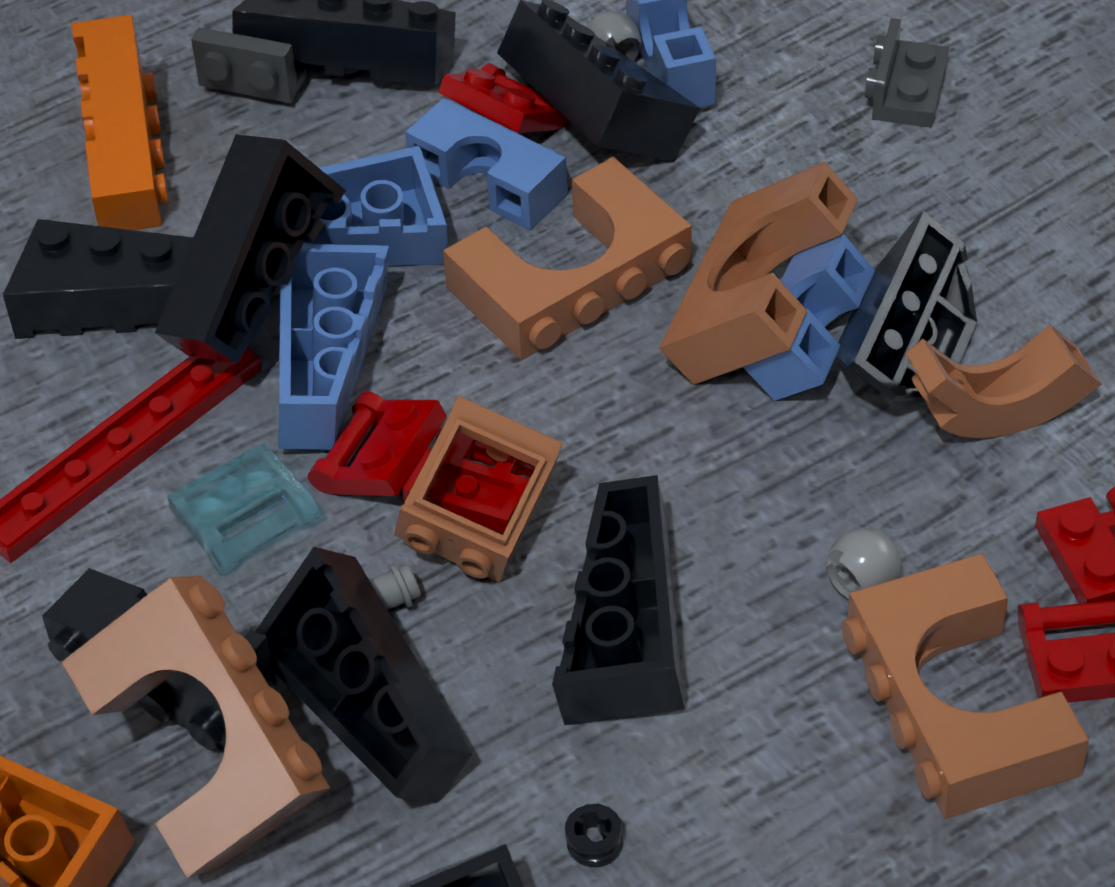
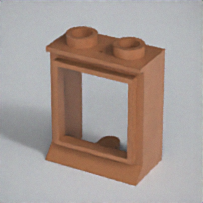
M457 396L441 433L404 505L400 509L394 535L403 539L410 548L419 553L437 554L457 563V566L470 576L476 578L488 577L500 583L554 471L563 442ZM458 433L488 445L486 452L496 461L505 462L509 455L536 467L503 535L425 500Z

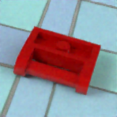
M491 63L485 64L481 70L467 68L466 73L444 74L439 94L517 133L559 130L569 121L539 92L507 77L504 69Z
M362 392L352 406V418L327 456L315 462L308 473V480L313 487L326 494L397 496L447 415L438 400H384L373 392ZM372 427H375V429L373 430L372 434L370 435L364 446L359 450L357 457L355 458L351 466L346 467L352 459V457L354 456L357 449L359 448V446L361 445V443L363 442V440L365 439V437L367 436L370 429Z
M1115 600L1041 608L1038 602L1018 605L1019 631L1038 699L1058 692L1063 693L1068 703L1115 698V633L1046 640L1044 631L1115 624Z

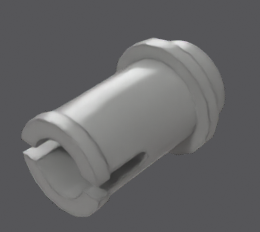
M395 563L388 565V572L369 579L387 610L401 604L409 608L412 606L411 600L421 596L416 579L408 564L397 567Z

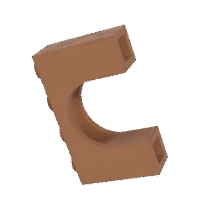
M614 157L572 179L573 217L608 249L594 262L569 270H548L533 266L518 257L487 226L443 250L446 288L521 361L541 349L549 348L565 335L585 324L594 322L600 315L626 300L636 298L647 288L668 276L679 273L684 267L692 263V225Z
M825 161L731 201L659 347L693 385L790 350L807 310L774 273H768L789 257L841 236L858 200Z
M983 553L849 593L848 618L842 620L841 624L848 650L853 655L859 653L866 666L865 676L871 695L877 702L883 700L890 712V727L898 747L902 750L908 748L915 761V776L922 794L926 799L934 798L944 819L1082 776L1089 744L1087 735L1062 692L999 711L970 712L944 703L934 696L920 679L919 670L935 656L1003 634L1008 597Z
M202 575L170 577L61 662L92 715L127 710L178 671L187 673L201 681L216 698L221 708L226 728V744L221 764L213 778L202 789L155 823L187 878L219 870L330 789L321 774L322 765L318 755L310 745L300 739L288 719L289 709L285 700L275 689L268 686L256 666L257 657L253 647L242 635L235 631L223 611L225 604L221 594Z

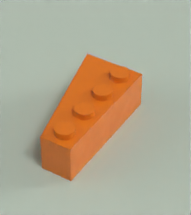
M132 14L71 23L73 40L78 54V58H75L76 69L82 95L80 103L86 136L85 147L97 224L101 227L127 230L162 226L160 205L169 204L165 174H156V170L165 169L161 139H153L152 137L162 135L157 105L149 106L150 102L158 101L154 73H144Z
M0 756V887H107L135 843L119 810Z

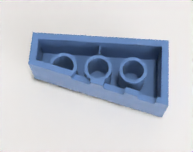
M420 146L320 167L323 172L343 187L346 192L337 205L328 204L320 217L324 227L315 241L305 242L304 244L389 246L388 266L444 264L443 250L448 247L447 224Z
M303 244L294 258L293 263L297 270L287 285H280L278 449L331 450L338 439L386 294L389 246Z

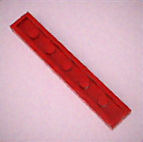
M248 348L237 364L189 356L0 499V555L10 563L18 559L262 370L260 357Z

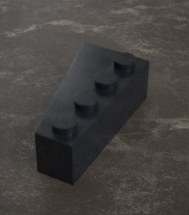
M244 0L232 10V33L291 44L295 69L296 64L301 63L324 65L325 75L342 77L361 70H369V76L372 80L435 86L444 77V74H447L454 66L456 12L439 9L436 4L426 1L411 3L401 0Z
M520 0L497 54L596 146L675 162L700 108L596 36L591 29L569 17L570 11L564 6L551 0H542L541 4Z
M235 134L155 334L187 356L237 364L272 309L269 300L270 296L278 285L288 284L297 270L293 263L294 258L305 242L315 241L324 227L320 221L323 212L328 204L337 205L346 190L286 140Z
M37 219L3 293L15 339L35 338V330L59 329L61 336L83 335V328L114 326L115 333L136 332L137 328L146 324L159 323L193 237Z
M658 475L599 483L585 542L587 553L582 571H578L574 589L576 595L571 621L567 620L562 640L564 645L563 656L560 666H556L552 682L564 726L685 709L668 521Z
M313 547L255 630V632L263 634L268 638L274 672L396 798L438 803L473 753L356 557Z
M89 568L42 615L50 641L48 643L50 652L59 662H62L148 594L143 588ZM250 630L244 638L251 644L256 653V666L268 686L278 692L268 638L263 634ZM178 671L138 700L152 717L162 722L173 721L186 729L191 737L201 746L211 750L217 747L225 751L226 728L221 708L212 692L195 677Z

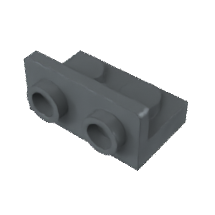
M891 18L887 35H878L876 39L873 65H879L878 69L869 68L866 79L865 98L873 99L872 120L932 128L948 62L949 47L924 42L900 40L901 19Z

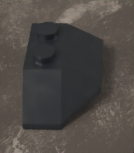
M925 211L921 212L875 268L876 271L859 308L853 309L838 341L841 346L837 355L847 367L890 400L925 402L912 382V377L917 372L905 354L920 340L924 339L951 360L960 364L977 324L972 284L964 261L968 259L965 243Z

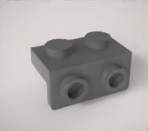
M201 27L197 29L191 39L199 86L291 103L307 76L306 64H296L295 69L291 44Z

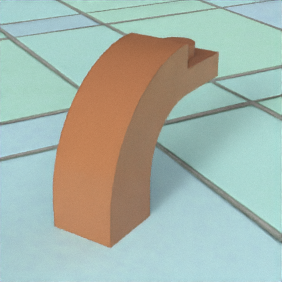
M1052 325L1046 327L1011 355L983 365L959 364L924 339L920 340L905 353L917 372L912 377V382L922 395L940 428L949 433L968 438H994L1033 428L1067 411L1102 385L1078 346Z

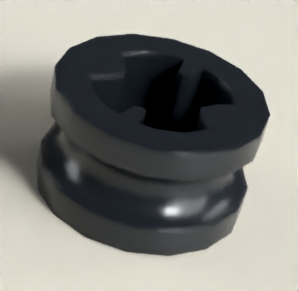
M587 804L577 808L569 815L565 823V836L567 839V849L576 862L587 867H603L611 864L619 857L623 849V835L621 833V820L614 810L601 804ZM598 828L603 840L590 842L585 830Z

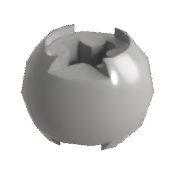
M612 10L595 14L586 27L591 29L596 36L634 61L641 49L642 38L633 18L622 12Z
M858 528L842 534L831 546L826 570L833 586L839 593L849 599V593L898 579L902 561L896 546L886 535L878 530Z

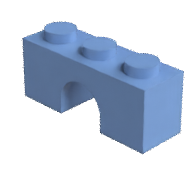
M626 0V15L633 18L640 30L642 38L640 52L649 73L699 108L716 104V57L702 27L690 28L687 0Z
M442 98L405 132L407 148L420 146L433 182L450 189L467 175L486 173L489 209L530 231L568 195L565 156L446 98Z
M843 233L839 237L793 255L782 277L781 282L807 310L790 350L743 367L774 401L823 385L841 346L825 327L839 315L859 308L876 271Z

